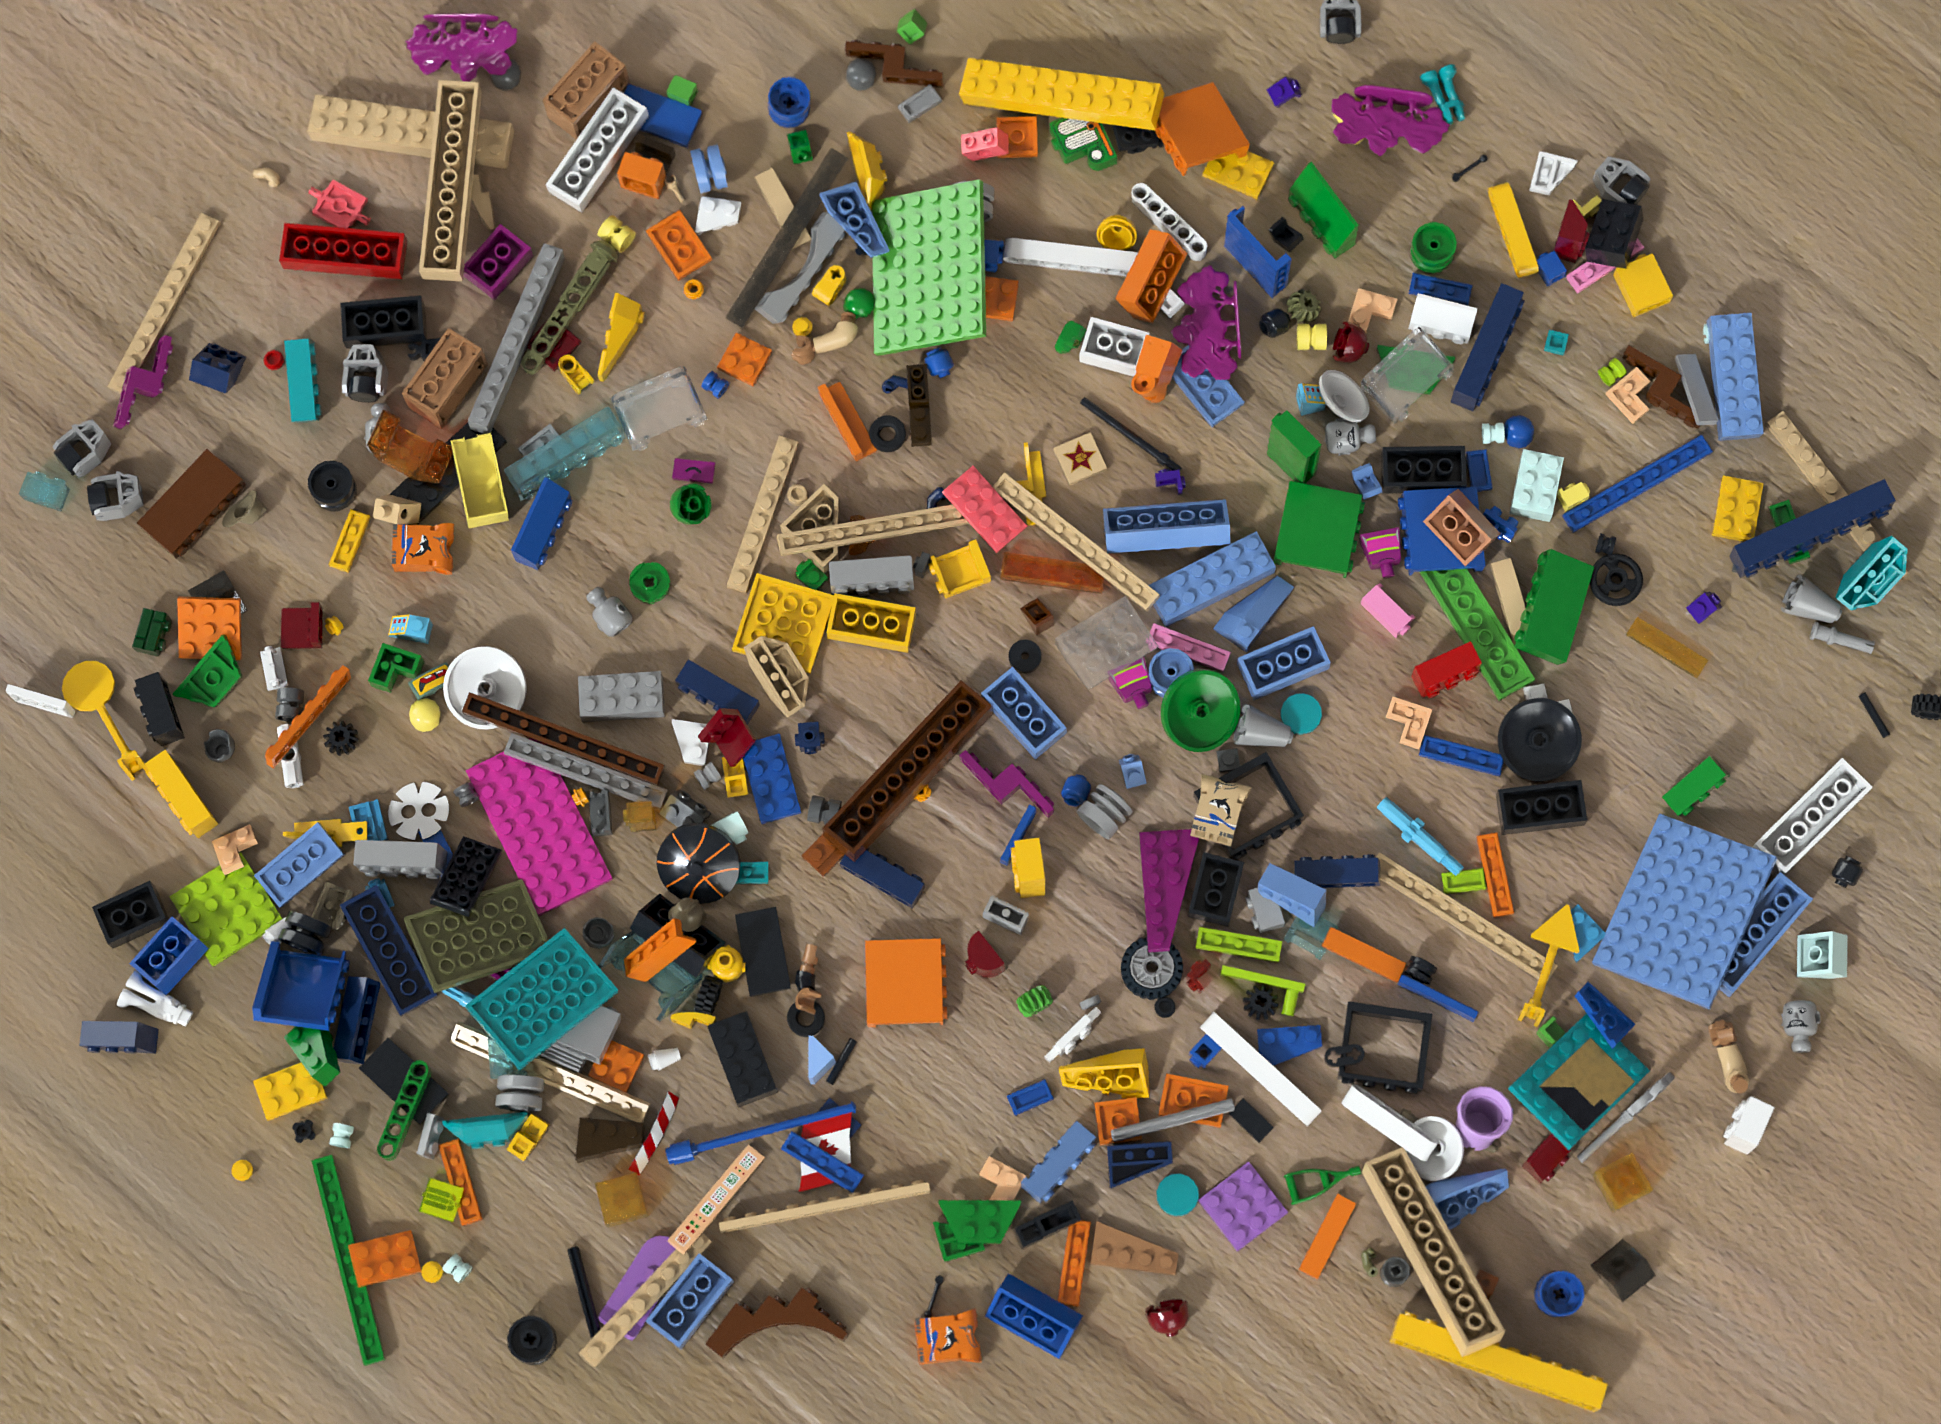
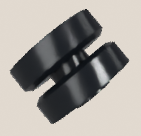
M334 460L324 461L316 465L308 477V489L315 502L322 509L340 511L347 508L354 501L357 493L356 483L349 469L342 463Z
M289 911L285 922L294 929H281L278 939L297 950L320 956L325 945L317 938H328L332 927L310 916Z
M524 1316L515 1321L510 1327L507 1335V1344L511 1354L522 1363L531 1366L541 1365L548 1361L555 1353L557 1335L553 1327L544 1319L537 1316ZM532 1337L537 1339L534 1341L535 1344L533 1345L529 1343V1340Z

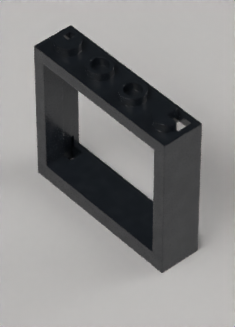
M1267 752L1219 777V779L1225 783H1235L1265 767L1293 817L1234 850L1231 846L1221 844L1230 859H1241L1247 855L1246 851L1253 847L1255 850L1259 849L1271 837L1273 840L1284 834V830L1288 828L1293 830L1302 824L1301 821L1304 815ZM1201 788L1194 791L1193 794L1197 804L1200 800Z
M1348 1001L1342 1046L1349 1045L1353 1014L1423 1024L1416 1083L1352 1074L1346 1073V1066L1338 1068L1337 1079L1342 1080L1341 1083L1348 1085L1359 1082L1363 1083L1362 1086L1368 1088H1375V1085L1384 1086V1089L1389 1091H1396V1088L1405 1089V1093L1409 1094L1421 1092L1424 1084L1432 1014Z

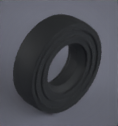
M885 415L877 418L872 423L869 437L872 445L879 451L893 452L903 445L906 439V430L904 424L898 418ZM884 427H891L895 430L896 435L891 441L881 439L880 431Z
M814 1002V1009L816 1010L814 1021L808 1026H803L799 1023L798 1015L802 1010L797 1009L795 1003L792 1004L787 1013V1022L795 1034L801 1037L814 1036L823 1028L825 1013L819 1003Z

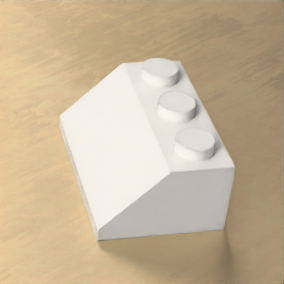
M1418 293L1409 329L1417 334H1431L1436 339L1446 338L1456 344H1468L1477 308Z

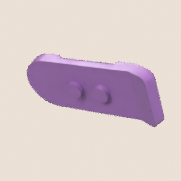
M656 1236L649 1239L642 1246L612 1296L600 1312L598 1320L605 1325L676 1249L668 1243L669 1237ZM660 1298L626 1333L625 1338L634 1340Z

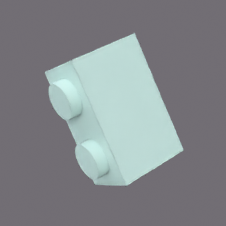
M1834 931L1797 935V977L1823 979L1847 977V935Z

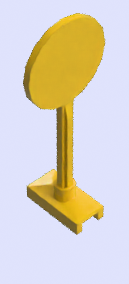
M84 661L76 664L67 672L63 679L62 693L64 699L72 708L79 711H98L122 753L121 758L117 762L133 781L135 780L133 775L135 772L142 768L147 771L148 768L136 750H129L105 707V704L114 693L115 680L113 673L105 664L97 661Z

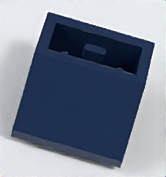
M208 343L192 359L189 380L227 393L235 385L246 356L239 354L237 351L222 348L218 344Z

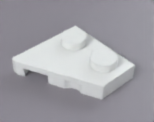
M1539 151L1529 191L1550 195L1573 170L1577 160Z
M701 196L695 228L696 235H702V232L712 229L715 231L724 226L738 224L741 202Z
M672 719V725L684 763L705 766L709 743L701 742L698 735L707 724Z

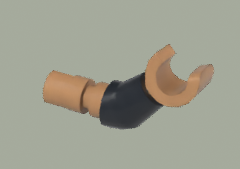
M806 944L802 958L804 964L800 966L795 976V985L799 992L796 997L795 1006L799 1010L815 1015V999L822 996L820 992L815 991L816 975H814L815 969L813 967L817 965L818 957H815L817 946Z

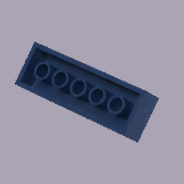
M1501 283L1456 384L1451 403L1472 412L1475 406L1480 407L1485 391L1491 382L1492 375L1506 348L1509 336H1511L1517 318H1519L1525 300L1522 297L1524 292Z
M377 885L340 904L343 913L401 1017L439 997L437 993H434L426 972Z

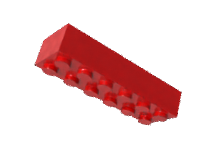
M284 223L279 262L283 269L403 279L408 241L404 233Z

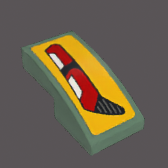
M447 662L409 681L408 685L418 700L431 696L438 689L443 688L445 674L449 668Z

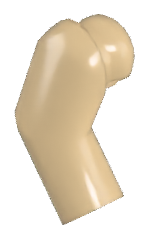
M253 169L254 179L266 178L269 180V186L271 187L280 185V176L273 169Z

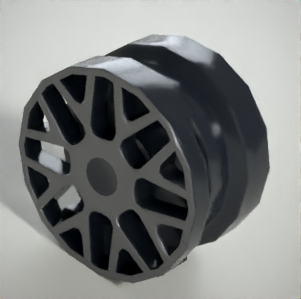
M1411 956L1409 959L1410 964L1406 966L1404 973L1418 982L1430 985L1432 981L1431 976L1436 973L1437 967L1422 958Z

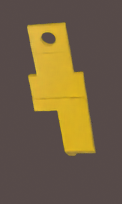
M1028 442L1024 443V455L1028 480L1016 482L1042 502V498L1046 497L1040 451L1029 452ZM1026 517L1027 526L1036 525Z
M342 819L299 822L294 823V832H283L284 837L298 839L319 822L339 847H342V842L368 840L367 821L342 823ZM362 828L363 833L359 835L357 830Z

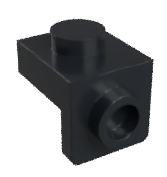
M1283 217L1269 229L1273 241L1288 252H1291L1304 240L1303 235L1290 227Z

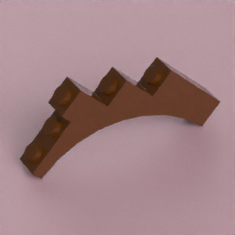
M808 1287L807 1290L801 1288L787 1307H784L786 1302L777 1295L774 1298L769 1295L754 1315L751 1314L753 1310L743 1303L740 1306L736 1303L705 1345L724 1359L736 1345L747 1337L764 1329L780 1325L814 1327L830 1333L843 1342L847 1338L848 1333L845 1331L847 1327L838 1320L835 1323L828 1318L830 1314L821 1307L818 1310L815 1309L820 1303L817 1299L818 1294Z

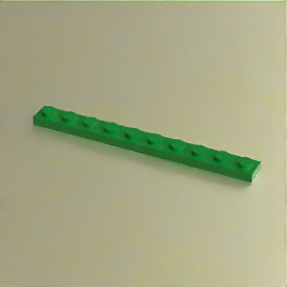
M328 1155L311 1160L363 1365L368 1366L385 1361L367 1286L358 1288L348 1248V1245L355 1244L356 1242L333 1155Z

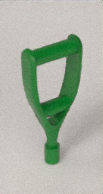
M1359 1166L1349 1168L1348 1171L1306 1169L1285 1174L1283 1178L1286 1179L1292 1200L1291 1204L1296 1205L1322 1195L1345 1177L1360 1175L1361 1170ZM1319 1173L1324 1189L1312 1196L1300 1199L1293 1176ZM1329 1175L1334 1176L1333 1182H1330Z

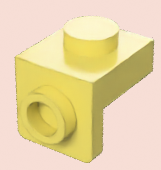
M1596 195L1581 207L1573 199L1585 220L1589 216L1593 218L1597 215L1602 201Z

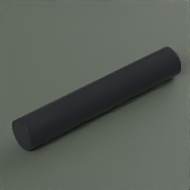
M1866 692L1859 695V699L1883 738L1888 737L1890 733Z
M850 1038L826 1080L827 1083L834 1085L857 1043L854 1039Z

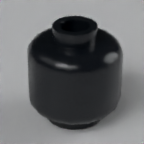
M1276 308L1262 315L1259 326L1264 335L1275 338L1289 330L1291 319L1287 312Z
M1848 856L1839 858L1831 873L1836 878L1835 883L1844 888H1847L1848 885L1855 886L1863 872V868L1860 866L1861 862Z

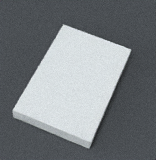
M7 685L6 693L15 702L66 717H74L75 710L67 701L13 685Z

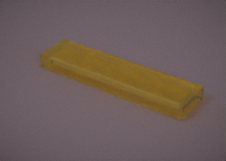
M1639 617L1635 619L1626 633V636L1696 679L1708 662L1706 658Z

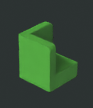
M913 9L899 20L897 32L910 45L925 34L927 21Z
M675 75L666 93L668 98L691 106L697 95L698 88L696 83Z
M1555 1016L1549 1019L1536 1032L1549 1048L1566 1033L1555 1022L1557 1019Z

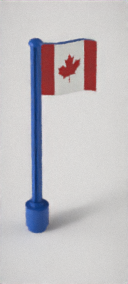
M851 1101V1104L699 1144L691 1143L690 1140L670 1144V1147L665 1148L669 1165L673 1163L675 1165L695 1160L694 1156L702 1151L803 1125L801 1137L850 1166L849 1134L852 1112L856 1113L857 1108L855 1103ZM801 1162L799 1192L835 1183Z

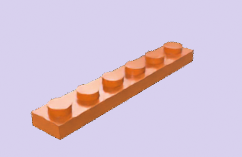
M342 665L339 670H335L332 673L330 681L319 688L317 696L307 702L304 711L294 717L291 726L287 730L282 731L275 745H271L265 753L267 765L273 769L351 679L350 669Z

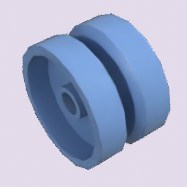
M718 144L707 147V160H705L701 149L690 151L700 194L711 191L710 178H713L717 189L728 187L725 176L727 174L723 156H720Z
M1173 648L1161 650L1154 655L1149 665L1148 675L1155 694L1163 698L1174 680L1182 674L1194 670L1190 657L1183 651Z

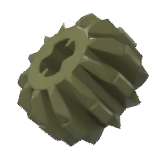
M1304 289L1294 292L1286 304L1289 307L1287 312L1292 314L1291 319L1296 318L1298 323L1303 322L1304 324L1315 321L1322 310L1319 306L1321 301L1316 300L1317 294L1312 295L1310 290L1305 292Z

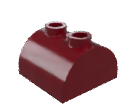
M977 931L968 942V959L965 961V967L971 975L976 973L986 978L996 977L1005 971V963L980 931Z

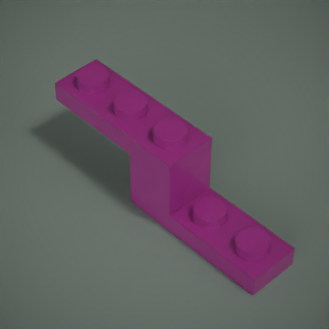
M164 335L159 339L152 371L135 366L127 369L113 427L122 429L126 424H129L131 420L130 406H133L136 399V394L134 393L151 398L161 394L164 387V382H162L163 374L167 373L169 363H166L167 357L171 355L173 350V344H171L172 337Z
M965 750L959 755L960 761L1001 805L1016 791L1021 789L1047 818L1054 813V803L1048 796L1043 797L1039 793L1040 788L1034 781L1029 782L1025 778L1026 773L1020 766L1009 765L993 780L994 775L988 768L985 767L983 769L978 764L980 760L974 753L971 752L969 754Z

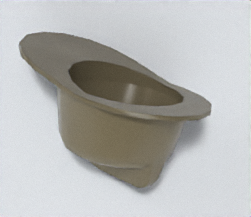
M252 490L226 512L222 524L226 528L238 522L251 525L265 514L267 508L257 498V492Z
M692 898L681 899L668 913L669 920L671 921L673 918L681 920L682 931L687 932L698 929L707 919L699 900Z

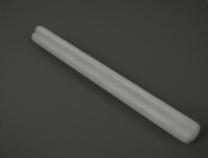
M1227 1099L1111 1130L1112 1140L1117 1142L1235 1110L1234 1102L1232 1099Z

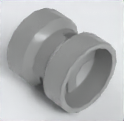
M712 762L705 765L704 771L698 769L694 772L696 779L704 790L710 787V782H718L722 779Z

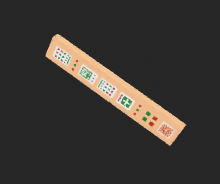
M748 1144L668 1239V1243L685 1255L764 1161L765 1157Z

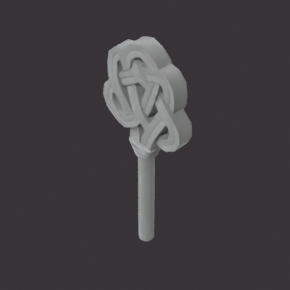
M1669 1072L1658 1080L1627 1110L1620 1114L1621 1117L1582 1151L1577 1158L1582 1163L1587 1160L1621 1127L1634 1119V1116L1639 1114L1652 1100L1663 1092L1675 1077Z

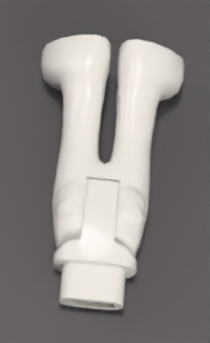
M138 971L132 973L126 983V987L155 1000V1003L149 1002L125 988L122 990L117 1002V1006L120 1008L132 1005L161 1020L173 1022L175 1025L179 1023L185 1027L193 1015V1011L187 1009L186 1005L181 1004L174 997L168 994L165 995L146 984L142 979V974Z

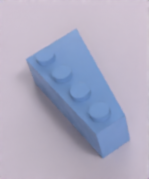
M1076 1121L1059 1139L1058 1145L1049 1150L1044 1157V1161L1038 1163L1032 1169L1029 1179L1025 1177L1021 1181V1188L1040 1204L1043 1201L1048 1202L1055 1193L1052 1190L1057 1185L1062 1186L1069 1176L1066 1174L1070 1169L1075 1170L1081 1164L1082 1160L1080 1158L1085 1152L1089 1154L1094 1149L1096 1137Z

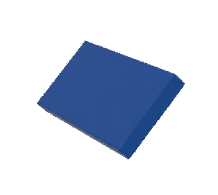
M628 83L624 94L646 107L649 114L640 131L688 148L701 118L702 110Z

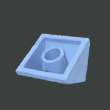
M809 1036L808 1078L810 1084H816L836 1064L834 1056L814 1036Z

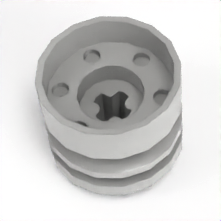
M1099 784L1096 787L1097 793L1092 792L1090 794L1095 804L1084 801L1076 813L1096 833L1110 840L1118 830V826L1113 820L1124 823L1126 821L1124 815L1129 817L1132 814V810L1119 794Z

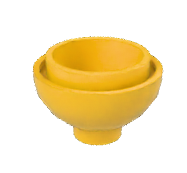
M1112 215L1103 219L1099 224L1097 239L1105 249L1126 251L1135 244L1137 230L1134 223L1127 217Z

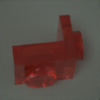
M1207 959L1202 962L1200 960L1195 962L1190 967L1192 971L1186 976L1188 987L1193 992L1197 990L1199 994L1203 992L1204 988L1197 980L1211 969V964Z

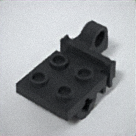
M1112 125L1119 151L1127 150L1129 154L1143 152L1148 147L1156 149L1157 145H1159V148H1162L1164 145L1155 130Z

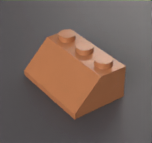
M1459 489L1449 494L1423 521L1464 566H1467L1501 534Z

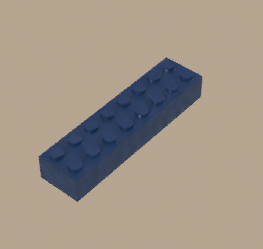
M1883 479L1734 546L1729 557L1735 565L1739 577L1746 576L1750 578L1758 573L1757 570L1764 567L1767 570L1776 566L1777 561L1782 559L1788 561L1796 556L1795 553L1800 551L1805 553L1812 550L1815 544L1821 542L1823 545L1830 542L1835 535L1840 534V536H1844L1850 533L1853 527L1859 526L1861 528L1868 525L1873 518L1882 519L1889 515V511L1892 510L1896 500L1886 480Z

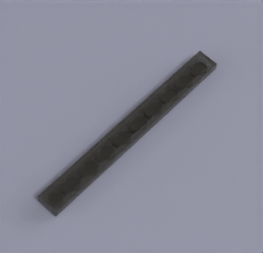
M833 148L829 150L725 319L743 329L821 204L820 193L831 188L848 160L846 156Z

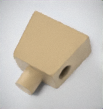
M390 494L380 496L375 499L373 518L393 524L419 523L422 503Z

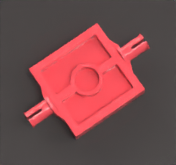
M332 180L323 192L313 186L309 190L308 194L318 198L317 205L312 211V214L317 218L339 228H351L357 220L366 226L369 225L371 218L361 214L368 200L361 194L335 180Z

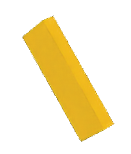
M350 509L329 562L330 567L349 573L370 520V515Z

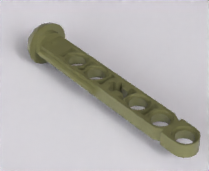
M599 240L590 244L593 249L592 253L588 254L559 298V304L532 343V349H528L521 361V365L526 373L535 374L541 369L545 363V358L550 355L577 312L582 310L611 265L609 263H617L618 252L609 242ZM584 276L591 278V282L587 286L580 284V280ZM578 293L580 299L577 302H571L569 300L571 294ZM567 310L568 316H563L560 320V312H565ZM555 319H556L557 321L560 320L561 324H563V325L561 326L558 322H556V321H554V320H555ZM551 326L558 328V333L554 336L547 333ZM546 343L548 348L544 352H538L537 345ZM530 359L537 362L536 367L533 369L526 368V362Z

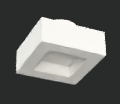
M1170 289L1160 309L1171 318L1185 303Z

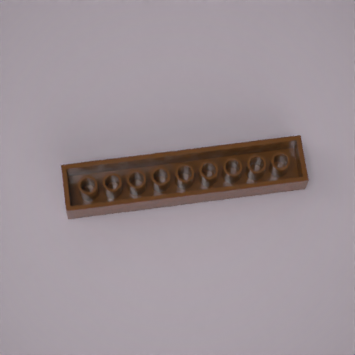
M961 680L822 828L823 837L855 862L991 717L992 705Z

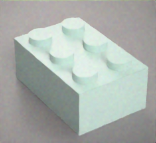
M1523 449L1509 514L1550 522L1564 457Z

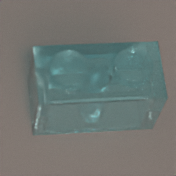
M35 471V473L27 472L19 492L22 499L61 512L70 491L65 481L56 477L54 479L46 478L45 474Z

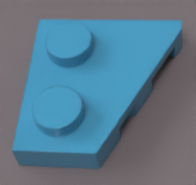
M1579 904L1571 910L1580 950L1578 954L1573 953L1576 963L1606 935Z

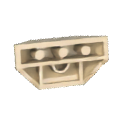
M760 636L744 646L749 666L770 700L786 717H789L805 707L809 677L788 643Z

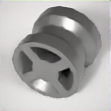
M471 782L463 784L454 790L455 796L460 799L459 804L461 807L469 806L479 799L478 794L473 791L474 786Z

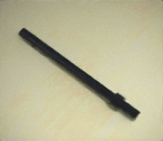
M1086 397L1081 400V405L1157 459L1156 462L1160 465L1166 466L1172 471H1181L1182 467L1172 461L1165 452L1161 453Z

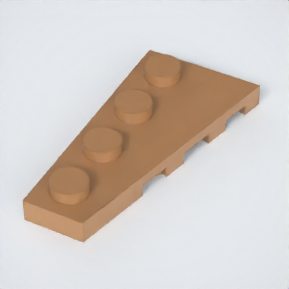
M1096 1221L1091 1265L1176 1275L1178 1253Z

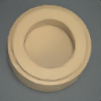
M795 484L788 489L787 497L791 504L800 506L808 499V492L803 485Z

